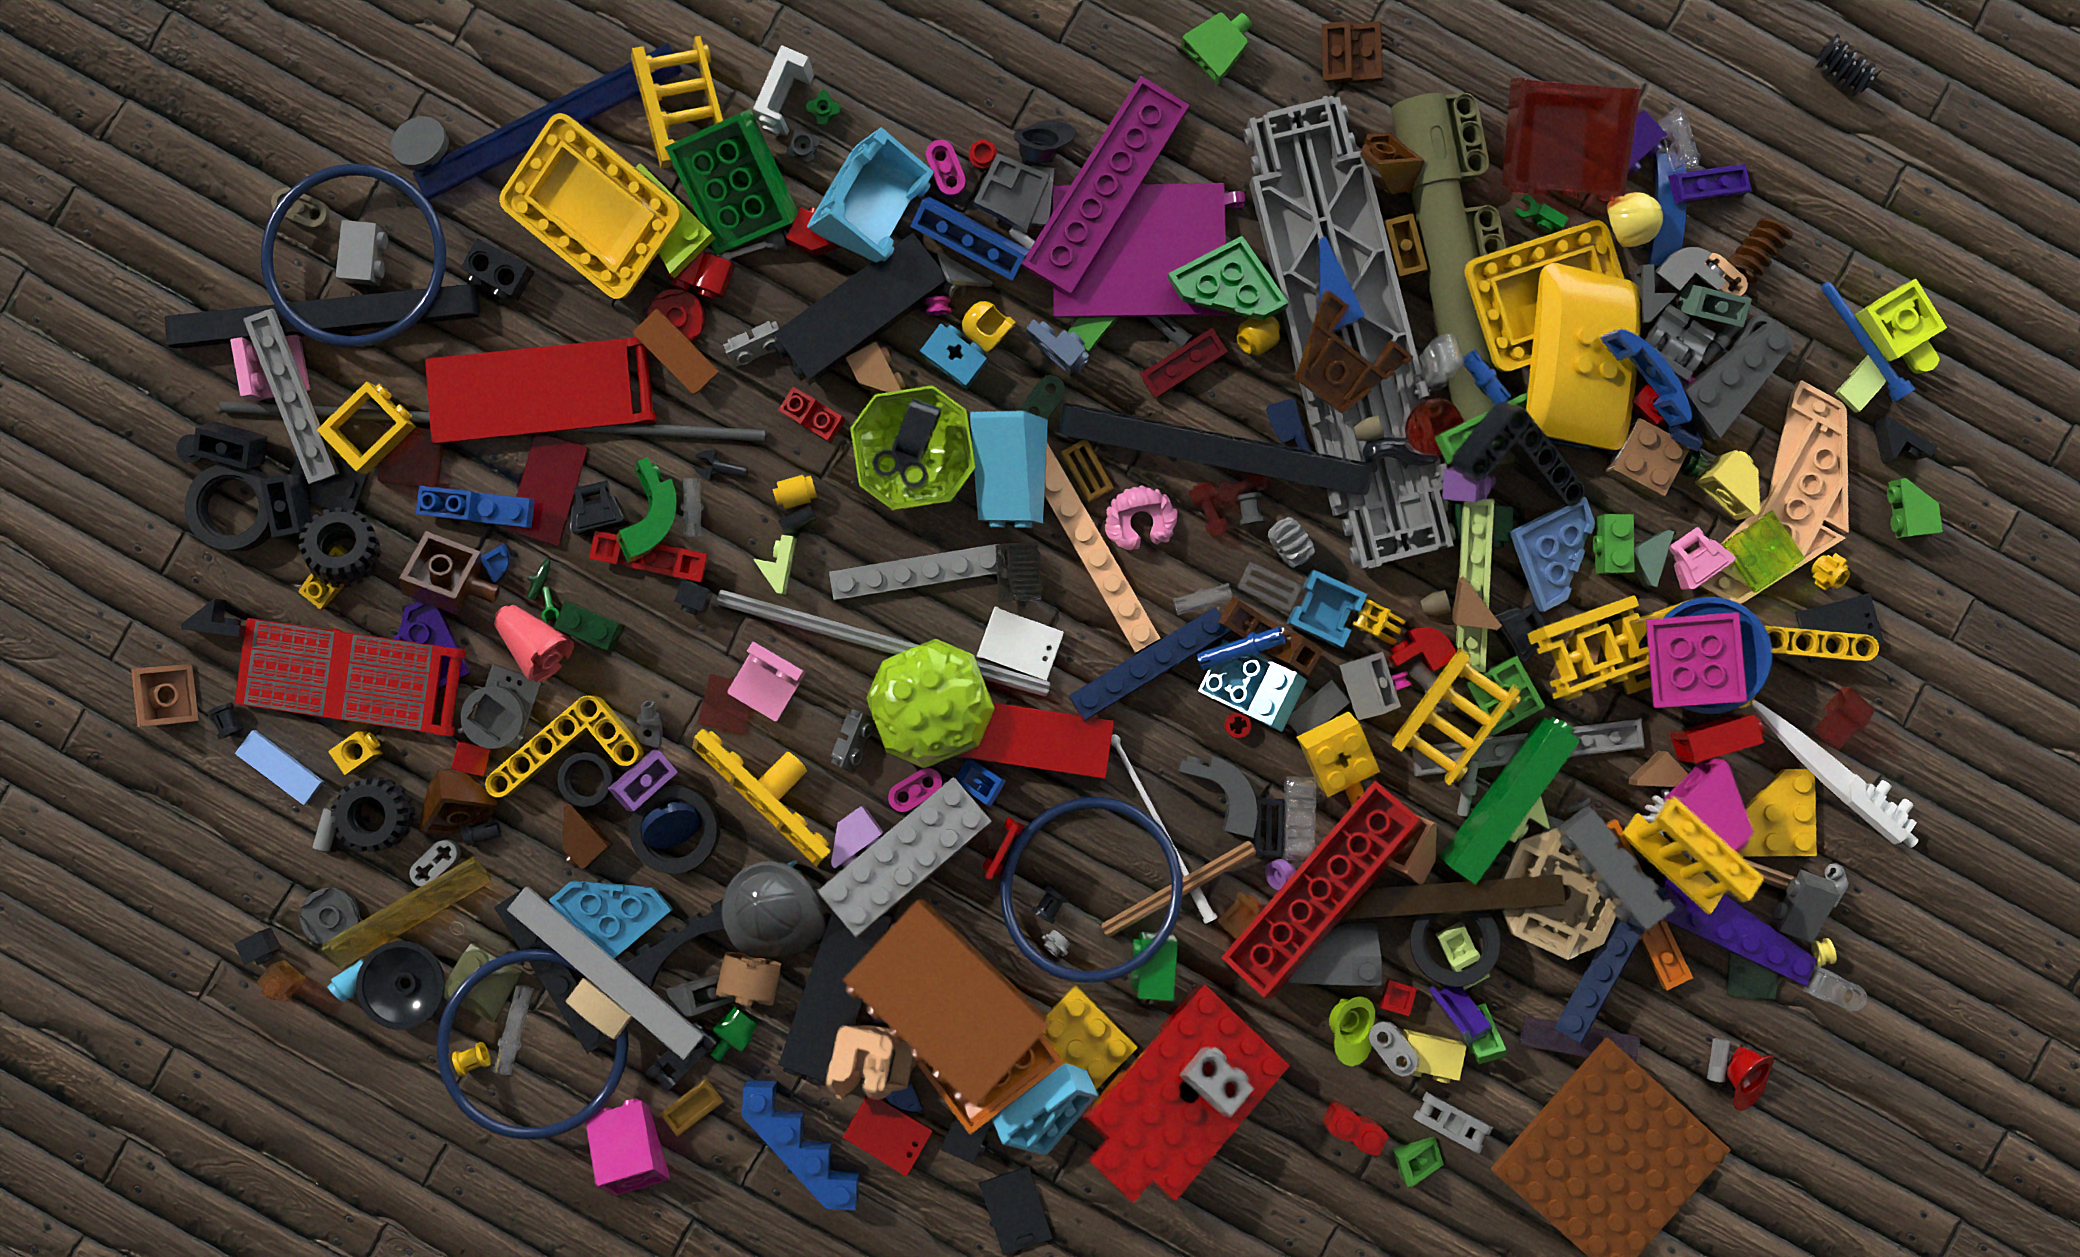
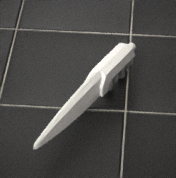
M1755 700L1752 702L1753 708L1785 746L1852 811L1892 844L1903 841L1912 848L1918 843V839L1910 833L1917 822L1907 818L1909 811L1914 806L1912 802L1903 799L1897 807L1894 802L1886 801V794L1892 788L1888 782L1882 780L1877 787L1872 784H1866L1857 774H1853L1831 754L1789 722Z

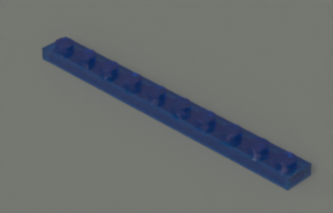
M668 43L646 54V56L651 55L653 58L674 53ZM630 62L442 157L433 166L429 164L424 166L425 169L412 172L423 195L429 201L528 151L549 119L555 114H566L581 124L641 94L633 63ZM676 65L655 69V72L651 73L653 84H660L682 73L681 66Z

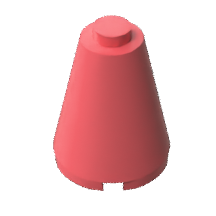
M516 605L503 606L495 614L494 626L524 676L530 682H532V679L535 682H542L548 679L562 667L559 661H561L564 655L569 658L572 654L574 642L567 635Z

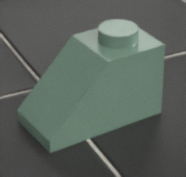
M1686 283L1682 288L1677 309L1685 314L1743 327L1752 299Z

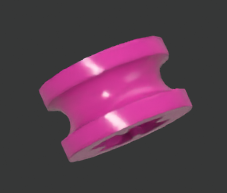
M947 296L926 298L925 303L929 305V308L926 309V314L939 316L952 313L951 308L948 307L951 298Z
M1407 671L1391 675L1395 690L1412 685L1411 681L1406 679Z

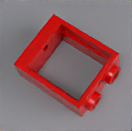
M1733 714L1669 733L1677 761L1697 763L1764 743L1762 738L1764 728L1762 722L1756 718L1755 714Z

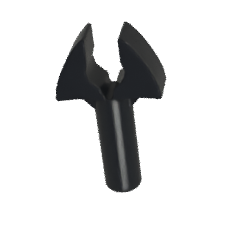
M715 449L706 450L695 455L697 458L708 459L713 464V466H709L706 469L692 466L701 477L710 482L712 475L715 473L741 478L748 476L747 467L719 461L716 457L718 451Z

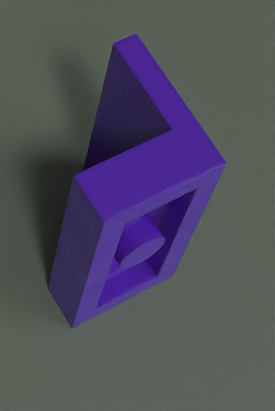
M1434 986L1429 988L1436 1004L1468 1045H1471L1493 1029L1489 1021L1462 987L1447 986L1440 992Z

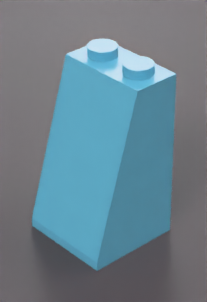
M1025 411L970 412L978 520L989 522V527L1006 528V523H1015L1016 528H1032V523H1043L1048 419Z

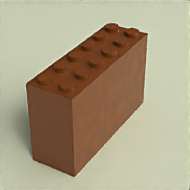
M924 899L917 900L843 980L848 985L845 988L847 992L856 1000L862 998L869 1005L867 1011L876 1020L881 1021L883 1019L891 1026L889 1032L899 1042L905 1040L912 1047L910 1050L911 1054L921 1063L927 1061L934 1068L932 1074L944 1085L948 1082L956 1089L954 1095L966 1106L970 1103L975 1107L1052 1022Z

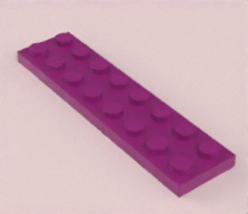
M1140 76L1022 261L1021 267L1068 296H1071L1188 111L1189 104Z

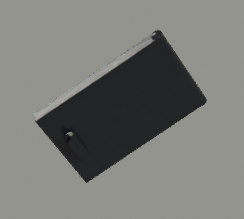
M296 453L289 474H303L309 503L335 511V508L342 507L344 512H347L348 508L356 512L369 473L365 475L356 472L346 460L333 456L339 474L313 484H308Z
M1870 593L1802 611H1795L1799 629L1864 634L1875 638L1878 644L1884 643ZM1802 636V640H1803V643H1804V647L1806 648L1807 641H1806V639ZM1829 638L1826 642V648L1830 653L1836 650V643L1832 638ZM1862 641L1856 644V650L1866 648ZM1807 657L1809 663L1821 660L1820 658Z
M1030 1166L978 1183L1003 1255L1053 1239Z

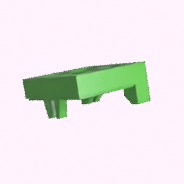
M1514 656L1481 673L1507 692L1515 684L1519 687L1520 693L1518 696L1521 697L1511 712L1505 711L1489 735H1496L1545 708L1518 656ZM1472 681L1465 683L1464 685L1475 705L1491 715L1500 701Z

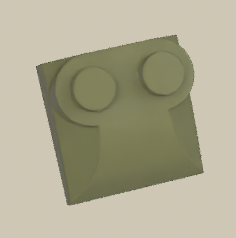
M474 942L471 943L460 957L445 983L444 996L449 1002L459 985L476 969L499 956ZM512 964L491 973L468 993L461 1006L495 1022L521 977L523 970Z

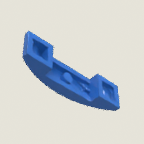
M1654 154L1653 182H1656L1655 199L1660 204L1663 213L1661 229L1657 236L1649 242L1648 265H1654V267H1659L1669 255L1682 249L1687 203L1675 205L1669 176L1675 173L1687 172L1684 154Z
M1622 328L1601 336L1600 339L1617 360L1628 357L1657 393L1659 398L1653 406L1669 426L1689 422L1692 419L1690 405L1678 377L1668 362L1653 346L1638 335Z

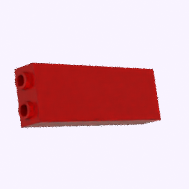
M992 702L995 710L979 746L957 755L966 758L1105 778L1114 721L1092 717L1084 722L1080 715Z

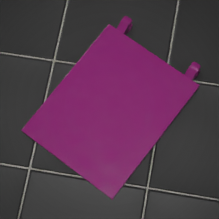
M1224 183L1141 184L1072 295L1068 296L1053 287L1054 318L1227 316V312L1182 302L1167 278L1168 273L1226 244L1225 207L1242 209L1245 202V193L1243 191H1234L1225 194ZM1053 186V213L1070 186Z

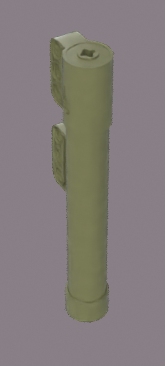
M1428 93L1402 100L1393 105L1391 111L1397 139L1424 159L1421 171L1413 186L1414 191L1408 192V194L1412 198L1419 238L1428 268L1426 274L1456 426L1489 411L1494 406L1481 387L1477 388L1474 384L1475 379L1460 360L1476 349L1488 367L1494 369L1497 373V368L1492 362L1465 278V267L1469 261L1488 254L1485 246L1489 248L1490 253L1506 249L1501 218L1499 212L1494 207L1488 205L1464 207L1460 184L1473 181L1489 167V158L1476 99L1469 93L1450 95ZM1457 106L1462 110L1463 114L1458 111ZM1463 134L1467 137L1468 142L1463 138ZM1468 162L1473 165L1474 170L1469 167ZM1479 218L1484 221L1485 226L1480 223ZM1509 449L1495 468L1518 462L1511 449Z

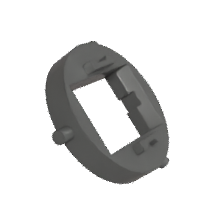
M494 680L493 686L480 688L470 694L465 700L461 710L462 727L458 729L459 734L465 733L473 743L489 749L501 748L516 739L521 742L524 739L521 733L526 721L524 705L513 691L499 686V681ZM486 694L516 716L501 739H498L470 718V715L475 710V706L481 702Z

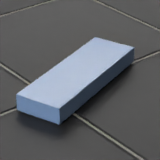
M252 730L235 752L237 756L303 805H307L325 782L257 730Z

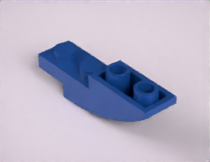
M419 486L415 514L491 525L531 528L535 500Z

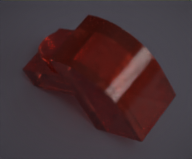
M1842 687L1823 708L1828 714L1813 731L1833 749L1840 750L1859 728L1864 729L1874 714V708L1851 687Z

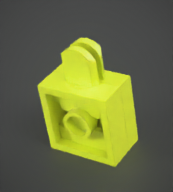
M1917 279L1899 286L1854 314L1888 362L1902 356L1914 374L1925 373L1933 370L1938 365L1940 358L1928 339L1946 329L1947 326Z

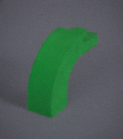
M649 457L638 460L634 467L648 498L649 508L647 516L639 523L620 530L616 536L628 563L646 556L661 543L669 531L676 513L677 500L673 482L669 479L660 483L661 473L655 463L651 464Z

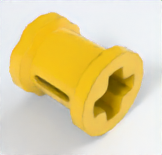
M483 1042L476 1043L475 1047L460 1052L458 1050L452 1053L454 1068L461 1077L467 1075L470 1070L480 1066L488 1067L491 1065L489 1051Z

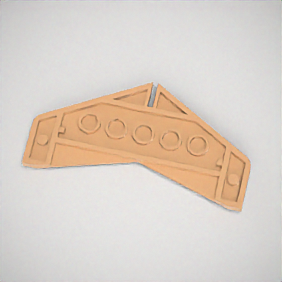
M1802 380L1796 383L1790 394L1769 494L1760 503V512L1756 516L1746 518L1720 544L1735 556V561L1698 586L1700 589L1716 597L1729 599L1739 604L1744 603L1845 539L1840 534L1823 526V523L1843 534L1849 533L1847 409L1841 401Z

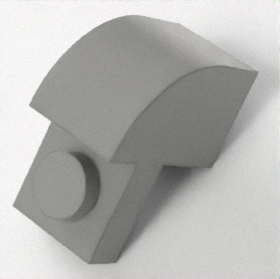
M1697 247L1683 248L1673 252L1654 272L1678 291L1683 288L1694 274L1718 291L1727 282L1721 277L1724 272L1712 262L1708 266L1704 263L1712 253Z

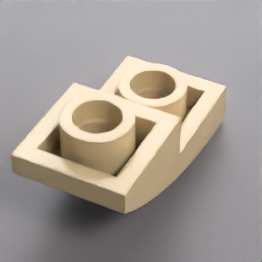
M583 978L566 1000L582 1017L612 1039L618 1038L633 1017L588 978Z

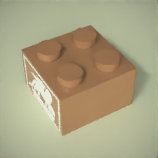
M1639 418L1630 422L1628 437L1623 447L1615 450L1604 474L1654 500L1666 496L1690 448L1671 439L1670 433Z

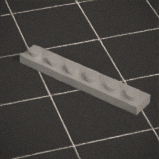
M268 309L244 318L243 320L308 484H313L339 474L327 441L317 431L320 423L275 309Z
M993 544L830 571L829 575L833 600H841L1004 573L1000 544Z

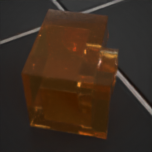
M283 960L271 964L256 983L262 987V992L266 997L286 1002L306 978Z

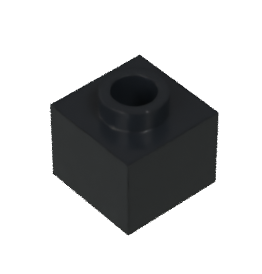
M681 580L674 602L682 604L680 610L697 615L698 610L707 612L714 591Z
M272 928L258 931L234 944L244 965L256 962L257 966L273 959L272 953L281 948Z

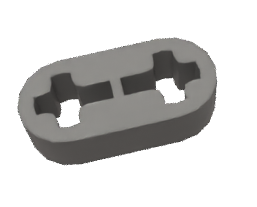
M449 839L435 843L411 867L410 879L412 882L422 887L436 882L460 858L461 850L458 843ZM450 847L449 855L451 858L447 857L438 861L437 858L443 853L440 848ZM432 864L434 867L428 872L430 878L421 879L419 875L422 871L419 868H426Z

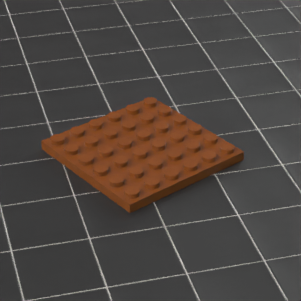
M1606 1037L1490 1169L1588 1257H1638L1731 1149L1612 1040Z

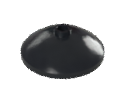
M410 941L390 942L372 951L362 963L356 980L357 997L364 1012L377 1024L397 1030L413 1028L427 1021L439 1008L445 992L444 972L438 959L424 946ZM405 977L411 980L410 987L405 986Z

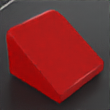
M459 741L451 770L485 776L491 749Z

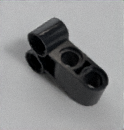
M916 398L912 399L892 450H882L873 459V467L881 478L891 480L900 474L906 487L915 491L921 490L927 485L929 475L922 461L940 418L941 408ZM885 458L895 460V467L889 472L880 470V463ZM915 468L920 469L923 473L921 480L916 483L909 482L907 480L908 472Z

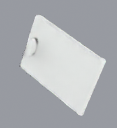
M995 606L977 657L1047 681L1064 632L1001 610Z

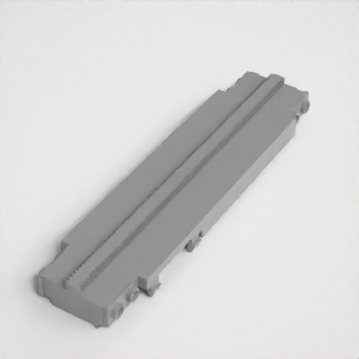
M1323 96L1319 100L1267 112L1266 115H1263V118H1250L1247 129H1244V138L1246 145L1252 146L1254 156L1251 157V166L1253 173L1259 174V176L1252 177L1249 185L1273 280L1289 302L1287 309L1281 312L1296 371L1298 370L1317 313L1316 245L1325 236L1365 314L1361 321L1335 333V335L1372 364H1374L1390 340L1396 342L1414 356L1409 363L1401 365L1394 371L1391 377L1387 380L1383 379L1375 385L1370 393L1343 414L1334 410L1300 384L1317 453L1365 462L1362 451L1367 441H1358L1354 427L1362 420L1378 415L1385 437L1409 438V442L1405 444L1409 450L1419 454L1438 457L1437 461L1433 464L1425 466L1408 465L1407 469L1404 468L1398 459L1393 457H1383L1376 460L1378 470L1372 473L1367 495L1326 488L1333 517L1345 515L1346 519L1342 520V526L1346 537H1351L1353 547L1349 548V553L1353 565L1357 564L1358 570H1369L1382 566L1384 563L1429 553L1440 547L1445 549L1454 546L1452 540H1455L1456 537L1452 523H1448L1445 512H1448L1447 500L1442 499L1443 495L1440 494V490H1443L1444 469H1448L1447 463L1441 464L1424 400L1430 394L1427 382L1420 379L1422 372L1372 176L1360 156L1361 151L1353 152L1356 149V142L1353 133H1349L1346 122L1349 121V115L1346 105H1341L1340 97Z

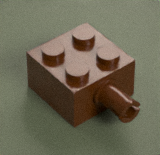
M425 531L399 578L402 595L458 615L464 601L470 594L487 600L490 603H495L500 593V586L477 578L482 570L480 551Z

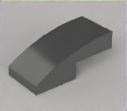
M1331 679L1313 693L1309 699L1293 710L1287 722L1298 735H1301L1329 721L1349 704L1351 700L1336 682Z

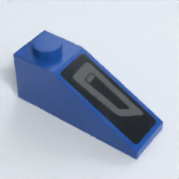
M1325 236L1316 245V311L1325 290L1331 291L1350 306L1332 331L1335 334L1361 321L1365 314Z

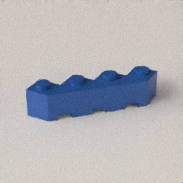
M748 1080L743 1086L742 1117L825 1209L856 1210L859 1200L860 1172L831 1171L832 1142L803 1141L805 1112L776 1110L777 1081Z

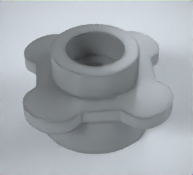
M1052 930L1049 935L1042 936L1045 942V949L1052 955L1063 957L1068 954L1067 949L1070 943L1060 933Z

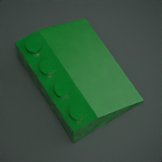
M751 108L665 147L700 222L715 236V239L710 244L716 255L786 226L795 220L798 211Z

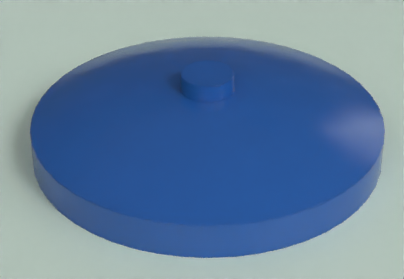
M1719 597L1696 598L1676 606L1663 617L1675 618L1739 613L1747 701L1681 706L1685 709L1704 714L1724 713L1737 709L1752 700L1763 688L1769 677L1773 660L1769 634L1763 623L1752 611L1735 601Z

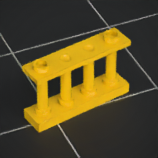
M701 36L694 38V50L652 58L651 55L646 56L644 46L632 48L631 60L661 169L672 167L673 164L665 149L666 146L674 143L673 139L668 140L666 129L670 128L669 125L712 117L713 124L723 121L708 62H711L710 51L707 44H702ZM697 62L701 78L661 86L658 83L653 84L651 73H654L655 69ZM705 90L709 106L668 114L666 111L661 112L658 101H662V97Z
M1461 647L1392 739V746L1402 752L1406 746L1409 748L1414 747L1448 772L1444 777L1445 783L1451 785L1454 780L1459 782L1468 770V767L1465 766L1505 711L1511 712L1521 699L1518 696L1520 693L1519 687L1515 684L1507 692L1472 668V663L1469 662L1471 658L1470 653ZM1457 676L1461 678L1463 676L1500 701L1491 715L1454 691V687L1451 684ZM1440 699L1443 701L1448 700L1482 724V727L1473 739L1436 714L1437 710L1434 707ZM1422 723L1426 725L1430 723L1465 747V750L1456 762L1419 737L1420 734L1417 730Z
M1676 797L1667 800L1651 823L1645 820L1639 813L1635 814L1621 834L1707 914L1713 912L1724 893L1729 891L1742 902L1750 900L1764 879ZM1666 831L1676 842H1669L1660 832ZM1681 852H1689L1698 862L1692 863ZM1709 871L1720 882L1714 883L1704 872Z

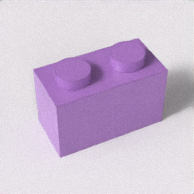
M651 750L612 784L608 790L626 810L635 811L678 771L659 750Z

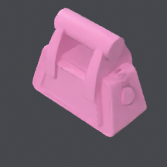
M1696 527L1669 546V550L1674 555L1676 561L1674 569L1682 590L1697 588L1735 561L1733 554L1717 541L1706 538L1699 527ZM1695 543L1697 548L1687 553L1685 549Z

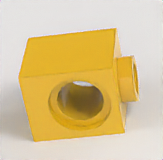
M356 731L328 751L344 775L357 773L382 755L378 748L380 747L378 739L371 732L368 733L367 731ZM357 743L363 749V754L359 759L353 753L354 746Z

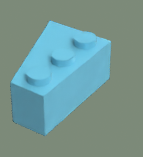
M1064 1063L996 1114L992 1121L1002 1144L1047 1155L1099 1095L1086 1069Z

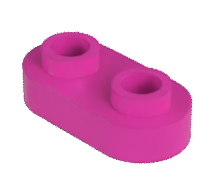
M945 140L933 141L926 150V158L930 169L934 171L933 177L938 189L947 197L959 196L965 189L966 180L954 148ZM944 153L946 158L943 161H938L936 155ZM949 179L957 181L954 187H948L946 183Z
M923 768L894 785L888 794L891 807L896 811L906 812L921 804L942 787V776L933 768ZM927 776L931 777L934 781L933 786L929 788L923 785V779ZM900 792L908 793L909 799L907 802H901L898 799Z

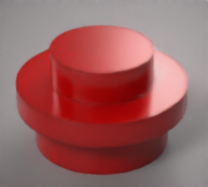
M988 140L976 141L969 150L971 163L979 169L990 168L997 155L995 145Z

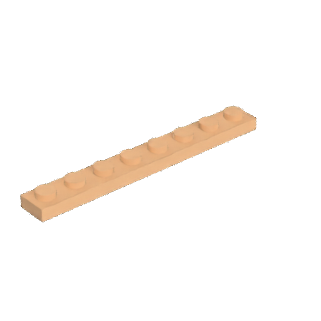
M1047 443L1044 496L1136 653L1159 640L1160 637Z

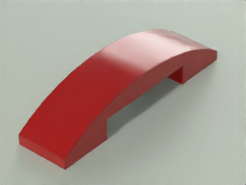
M596 530L594 532L589 559L702 582L708 554L659 544L646 556L628 563L616 539L617 535Z

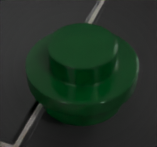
M1692 450L1687 453L1681 465L1683 475L1699 477L1704 472L1708 458L1703 455L1701 450H1698V452Z

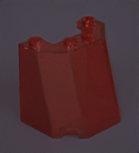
M1523 77L1511 78L1502 185L1511 186L1510 192L1524 194L1528 193V188H1533V194L1550 195L1552 189L1562 190L1561 196L1579 198V192L1597 194V200L1614 201L1615 196H1625L1641 88H1617L1536 81Z

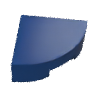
M502 544L481 556L482 564L493 583L499 582L508 571L510 552L507 544Z
M909 1081L907 1089L893 1091L886 1096L892 1105L903 1110L912 1112L923 1108L912 1081Z

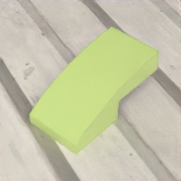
M1868 355L1850 373L1851 376L1835 392L1855 413L1860 412L1886 382V379Z
M1461 921L1435 934L1453 971L1467 970L1479 960L1480 954L1475 949L1466 927ZM1488 973L1479 981L1462 987L1464 990L1472 987L1473 985L1489 978L1490 975Z

